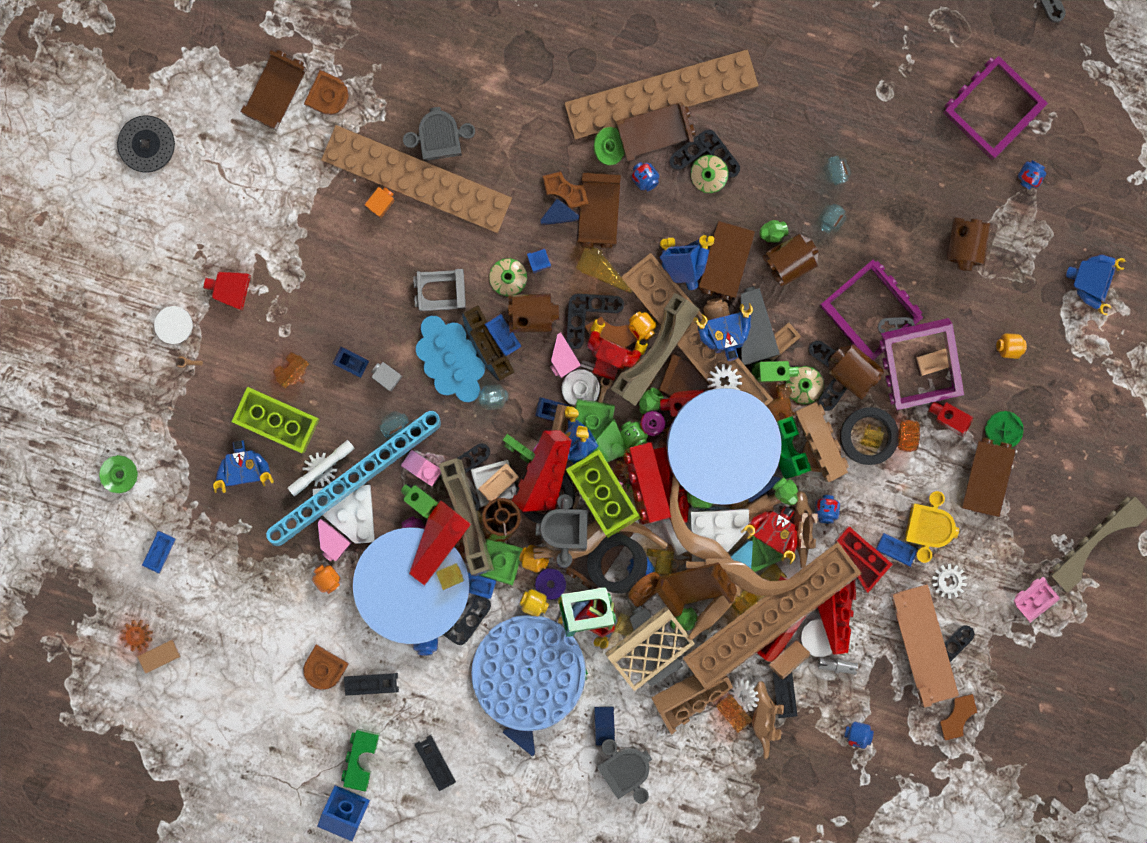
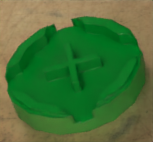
M1000 411L991 415L987 420L985 435L988 439L993 440V444L1000 445V442L1012 444V447H1014L1023 437V423L1016 414Z

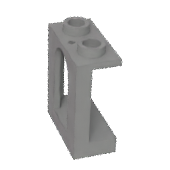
M463 269L437 272L418 271L417 276H414V288H418V295H415V307H419V311L466 309ZM456 281L457 299L430 301L423 297L422 288L429 282Z

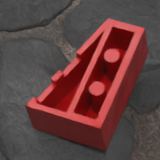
M846 526L834 540L842 546L862 573L857 577V580L865 593H869L893 565L850 526Z

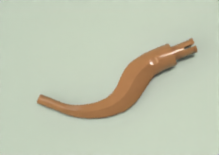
M673 475L670 494V518L673 530L681 545L688 552L703 560H706V558L733 560L718 542L699 536L688 529L678 506L680 484L675 475Z
M775 493L770 496L764 494L747 503L741 509H749L750 522L753 517L763 512L770 513L774 511V506L781 503V501L775 497ZM748 532L728 551V554L737 551L743 546L749 536ZM668 544L666 551L675 553L672 545ZM688 551L680 554L692 558V554Z
M597 520L587 526L586 551H569L572 559L589 554L606 537ZM633 522L620 530L644 535L663 550L668 545L667 542L650 529L637 522ZM546 546L533 547L534 553L543 552L534 554V560L553 557L554 561H556L558 554L561 553V551L551 550Z
M706 558V562H686V570L719 562L733 583L747 592L764 596L781 594L796 588L823 566L822 562L817 560L799 576L782 581H769L761 578L750 567L739 561Z

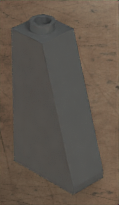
M754 286L744 289V293L741 294V304L744 305V311L749 309V303L753 307V312L750 314V332L747 340L741 347L742 363L745 366L780 355L760 288L755 289Z
M639 606L631 611L630 621L633 631L652 617L646 606L644 608ZM652 634L649 638V644L659 645L661 634ZM663 635L662 645L670 646L669 642ZM638 646L640 655L644 656L645 646ZM648 647L647 657L657 658L659 648ZM662 648L660 658L668 659L671 657L672 649ZM679 658L648 680L649 685L652 687L683 667ZM646 660L645 670L653 671L656 668L657 661Z

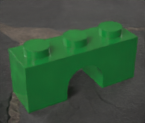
M793 416L777 421L781 436V454L778 464L783 477L789 479L812 471L806 452L800 454L794 449L793 437L798 435L799 432Z
M357 729L356 733L352 732L350 744H353L352 750L347 752L345 761L348 763V768L343 770L341 781L344 782L343 787L367 791L371 771L365 770L359 765V756L362 753H376L380 733Z

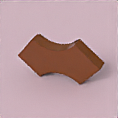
M562 172L543 176L547 195L562 197L567 201L570 209L589 205L584 185L576 186L570 184L564 179Z
M602 317L597 319L598 325L602 326L605 323V327L600 334L601 337L622 347H627L637 341L629 330L628 324L612 326L605 322ZM594 321L585 326L589 335L592 332L590 328Z
M973 694L953 698L954 706L952 712L947 718L939 721L945 741L964 736L963 728L965 722L970 716L978 713Z

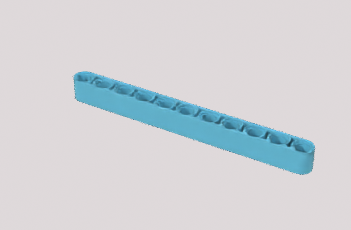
M428 411L274 524L266 533L268 541L274 546L283 545L440 428L441 421L438 414L434 411ZM434 417L437 421L434 425H428L426 423L428 418ZM414 429L421 430V434L417 437L412 436L411 432ZM404 440L406 444L403 448H397V441ZM384 451L390 453V457L386 460L380 458ZM373 463L375 467L372 471H366V464ZM353 474L359 475V480L355 483L349 481L350 476ZM343 486L344 490L341 494H335V487ZM322 497L328 498V502L324 506L318 505V501ZM312 509V515L310 517H303V511ZM295 520L297 522L296 527L288 529V522ZM274 532L281 533V537L277 541L272 540Z

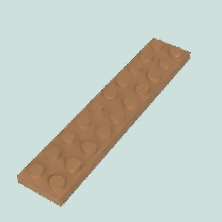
M744 50L565 102V107L574 138L578 140L598 134L600 130L606 127L617 128L615 121L682 102L684 107L695 106L757 88L758 82L749 52Z
M335 125L321 159L325 163L497 234L512 201V198L337 125Z
M651 253L621 277L661 326L664 308L674 293L691 302ZM699 311L695 317L698 318V322H701L702 316ZM694 321L691 322L677 345L706 380L713 378L710 372L716 373V366L721 370L722 364H725V369L732 365L731 371L733 372L737 369L738 371L735 375L742 376V378L737 379L738 382H742V385H737L736 387L740 391L753 395L765 406L770 404L773 399L738 358L727 361L725 352L715 353L714 350L709 349L700 339L698 325ZM729 377L720 378L721 386H729Z
M838 542L791 577L799 576L814 562L820 560L823 566L805 582L787 592L765 596L683 658L705 690H708L862 574Z

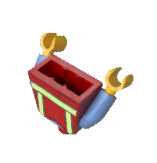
M600 599L576 602L572 606L575 621L605 615ZM612 602L610 604L611 611L615 612V604ZM562 616L558 619L559 624L563 623ZM617 619L611 630H608V627L590 630L600 636L594 639V646H600L602 649L608 647L609 642L607 638H610L618 623Z

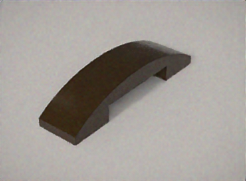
M479 305L462 313L469 338L490 373L498 381L515 373L506 356L502 357L484 324L487 320Z

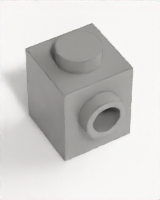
M384 362L381 365L378 363L372 370V378L389 391H392L403 377Z

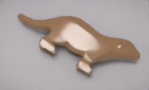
M799 491L797 493L798 502L794 504L793 524L797 531L796 549L800 557V567L804 568L807 563L809 549L816 548V539L813 538L812 531L813 523H817L818 514L812 513L808 505L806 493Z
M736 585L737 593L735 595L734 601L737 596H741L740 593L742 591V588L738 585ZM724 595L715 597L696 618L697 623L688 639L693 640L704 630H709L733 603L729 604Z
M759 681L754 688V692H758L755 697L759 698V701H755L758 706L755 708L752 726L762 744L763 757L767 759L770 750L769 741L781 739V730H775L774 723L776 713L783 714L784 705H775L767 693L764 682Z

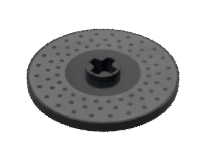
M143 115L131 119L123 126L118 136L117 147L121 159L128 167L138 172L151 173L162 169L171 160L175 150V138L172 130L164 121L154 116ZM143 140H150L149 148H142V146L144 145L142 143Z

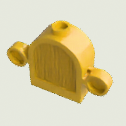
M934 491L929 495L930 507L912 503L904 541L922 545L916 552L917 560L922 563H927L932 559V552L929 547H943L950 543L953 538L957 539L959 534V527H956L953 517L948 512L938 509V506H941L945 501V496L940 491Z

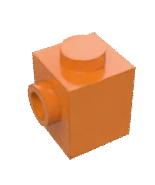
M378 187L365 206L379 218H382L395 200L392 197L394 194L385 187L383 190Z

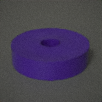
M556 569L543 570L536 578V590L545 594L547 599H556L565 591V577ZM550 580L555 583L552 588L547 586V582Z

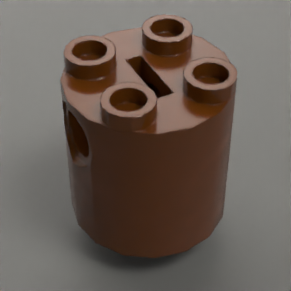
M953 218L947 260L958 263V270L972 271L974 266L985 265L991 228L990 223L982 222L979 219H971L970 222L965 221L963 218Z
M797 234L769 250L762 257L767 266L774 270L771 274L780 286H785L818 267L819 252L811 239Z
M551 293L508 295L510 333L552 332V322L559 320V305L551 303Z
M855 344L839 348L832 355L828 373L857 398L859 397L862 400L868 394V390L879 382L885 371Z
M496 498L485 506L479 520L484 536L490 541L503 542L514 535L521 521V513L513 501L506 498Z

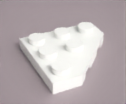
M362 485L323 514L328 521L355 544L375 541L371 485ZM335 487L334 493L341 494L344 487ZM323 488L313 489V496ZM320 498L318 505H326L328 498Z
M749 509L690 511L691 531L699 536L715 540L727 552L747 532L741 533V530L749 523ZM692 554V562H706V560Z

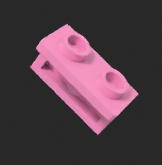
M1042 577L1040 580H1034L1026 591L1019 592L1013 601L1016 608L1031 623L1059 601L1060 598L1047 584L1046 579Z

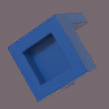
M545 249L534 253H527L533 273L551 268Z

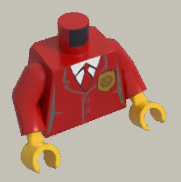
M596 319L590 328L592 332L588 341V348L592 351V354L618 368L633 367L640 356L645 354L648 343L641 345V340H637L633 351L600 336L605 323L600 326L597 324Z
M784 506L780 514L771 511L770 513L763 512L753 517L748 525L741 530V533L744 531L749 533L747 539L754 536L775 551L784 554L781 558L782 561L786 557L790 559V565L794 561L797 548V531L795 525L789 522L794 511L787 506Z

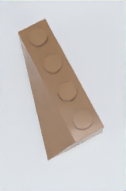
M815 402L795 411L796 418L825 482H831L848 473V462L845 457L841 458L839 453L841 447L837 439L833 440L831 433H833V429L830 423H826L823 418L826 414L822 405H818Z
M693 674L651 698L672 735L677 731L676 727L681 723L683 725L690 721L689 717L696 712L701 713L705 710L706 704L710 701L714 703L731 690L733 686L726 675L708 690H705Z

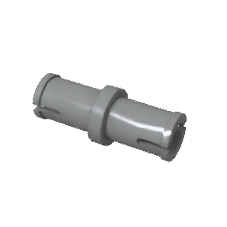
M819 657L818 669L834 671L836 674L840 672L857 674L858 663L841 661L839 658L833 660Z

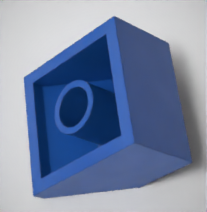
M335 785L317 827L353 842L370 800Z

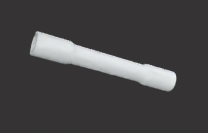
M349 440L345 441L321 463L291 484L288 490L295 497L313 480L355 448Z

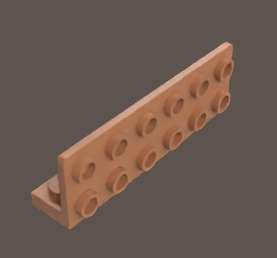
M928 585L890 594L921 706L924 708L932 706V703L959 696Z

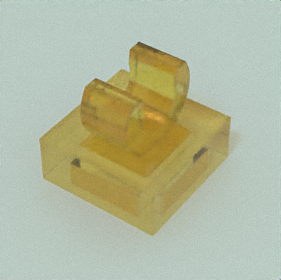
M868 424L862 435L860 445L879 449L884 433L881 432V427L874 431L870 429L871 425Z

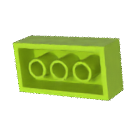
M247 387L232 422L304 454L320 419Z
M600 450L595 451L566 469L607 538L641 518Z

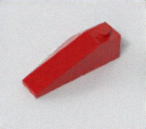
M667 447L653 450L670 510V494L674 473H672L669 465ZM679 485L678 506L685 523L688 522L689 503L687 501V491Z
M440 501L429 515L409 573L424 586L471 526L469 521L443 501Z
M856 579L818 606L833 655L844 654L849 651L851 636L849 622L850 617L854 615V611L851 608L852 601L856 600Z

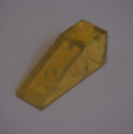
M594 247L591 250L588 248L584 249L576 267L578 271L630 294L632 293L629 285L608 259L602 255L603 251Z
M776 563L759 575L761 578L769 581H778L780 575L787 578ZM743 590L740 593L741 596H737L731 606L741 615L765 596Z

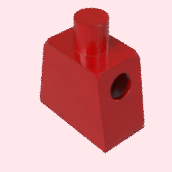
M218 272L216 280L205 278L203 289L212 290L213 299L243 311L251 275L247 273Z
M706 389L674 392L669 399H662L660 401L661 410H670L671 416H677L679 410L688 401L700 393L706 392Z
M933 402L929 409V412L938 416L936 421L961 437L965 436L973 422L972 416L947 402L944 407ZM947 413H950L953 415V417L951 419L945 418V415Z

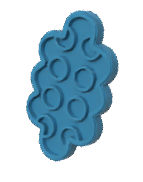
M437 316L425 318L421 324V332L424 338L416 345L417 356L425 362V373L428 377L435 379L434 385L440 394L451 395L455 393L463 402L476 400L480 394L477 380L484 375L485 365L480 358L476 357L477 352L472 342L466 339L467 334L464 327L458 323L445 325L444 321Z

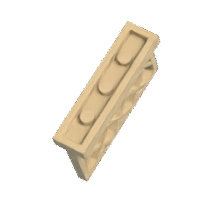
M665 606L608 650L605 655L633 691H636L695 645L693 640L688 639L689 635ZM670 620L675 623L674 633L664 632L665 624ZM652 634H661L659 645L649 644V638ZM663 635L674 636L673 646L662 645ZM677 636L685 637L689 643L683 647H676ZM645 646L644 656H634V648ZM648 647L659 648L657 658L647 657ZM662 648L672 649L671 657L668 659L660 658ZM623 657L630 658L629 668H621L617 662ZM633 659L643 660L642 670L632 669ZM646 660L657 661L656 668L653 671L645 670ZM631 672L642 673L641 680L634 685L630 680Z

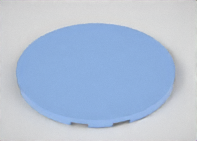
M731 388L708 390L688 401L679 410L671 424L667 438L669 465L679 484L693 496L714 504H734L754 496L772 478L781 454L780 431L770 410L753 395Z
M401 528L380 536L363 552L354 572L353 594L360 615L376 633L398 643L418 644L428 642L443 635L458 621L468 600V571L462 556L455 547L425 586L409 574L424 529Z
M520 615L496 625L480 642L472 663V685L481 707L496 722L505 727L520 731L542 730L563 720L578 703L585 684V661L578 642L573 636L566 637L562 625L542 616Z

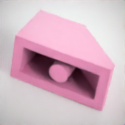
M559 333L551 359L553 365L550 368L555 376L560 375L562 378L581 365L563 335Z
M413 450L409 452L401 465L431 486H434L441 475L438 466Z
M320 519L318 521L320 548L324 551L322 555L329 561L333 559L338 561L351 542L323 519Z

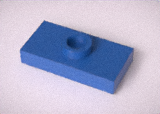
M501 314L485 324L505 356L522 347L515 335L509 332V326Z
M158 531L142 566L160 574L176 538Z
M885 533L882 534L876 550L910 567L918 550Z

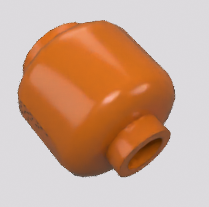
M320 565L313 571L315 575L312 577V582L321 593L327 592L329 594L339 587L340 576L331 565L325 567Z

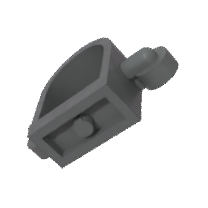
M434 107L429 109L430 112L420 122V136L413 132H408L403 137V143L407 148H414L421 143L423 160L430 161L462 156L459 137L464 139L473 138L475 128L472 124L465 123L458 129L454 118L450 114L441 111V107Z
M566 494L558 498L557 506L559 509L546 514L541 524H536L535 531L536 535H540V539L546 547L551 550L561 551L556 558V563L560 568H567L571 565L572 556L569 554V551L585 552L587 549V510H570L573 500Z
M606 739L602 743V750L605 754L611 756L599 763L597 768L617 799H620L633 790V797L637 803L643 804L647 802L649 793L640 785L645 782L649 775L651 756L647 750L642 752L632 747L623 748L617 752L616 742L612 739Z

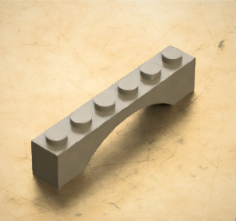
M674 293L664 308L662 326L652 348L636 365L620 374L611 390L636 406L700 309L687 299Z
M456 458L440 463L439 468L455 511L471 523V526L462 536L471 575L478 576L493 571V564L462 460Z
M1135 496L1125 497L1119 503L1120 507L1116 511L1112 510L1106 515L1105 518L1107 520L1103 524L1098 523L1091 530L1093 533L1088 538L1085 536L1078 542L1079 547L1075 551L1070 550L1064 556L1065 560L1061 564L1057 563L1050 569L1052 573L1048 576L1063 592L1068 593L1082 580L1086 559L1099 541L1117 530L1137 527L1147 518L1146 507Z

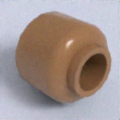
M721 298L708 300L704 306V314L707 320L730 315L728 303L722 301Z

